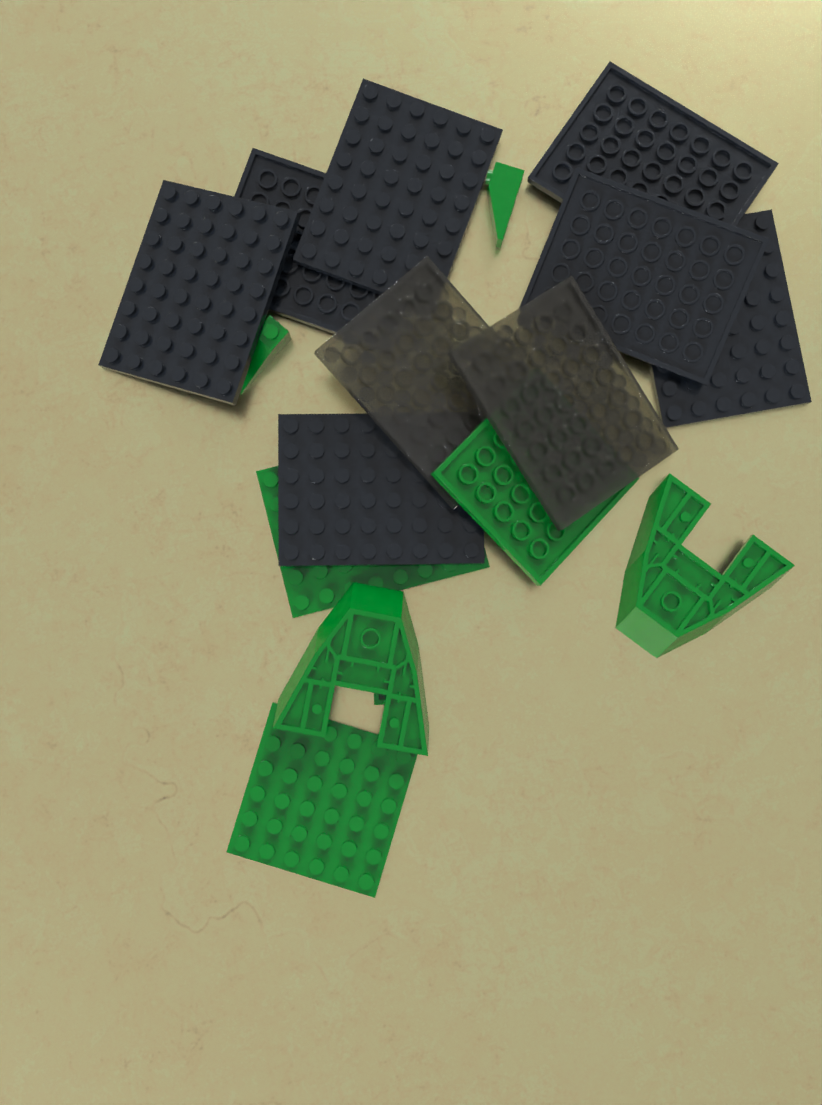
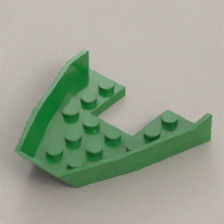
M670 473L661 480L648 498L625 570L615 627L655 658L706 634L769 590L795 566L755 535H750L723 574H720L681 544L711 503Z
M357 582L351 584L318 627L282 691L277 703L273 724L274 729L325 738L335 686L386 695L376 747L428 756L429 720L420 651L404 591Z

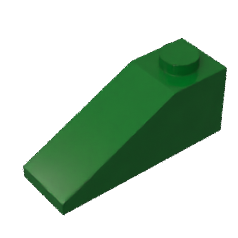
M496 162L494 169L488 170L485 184L488 185L487 197L496 247L501 248L525 170Z
M271 315L264 322L240 392L241 394L247 390L291 340L289 331Z

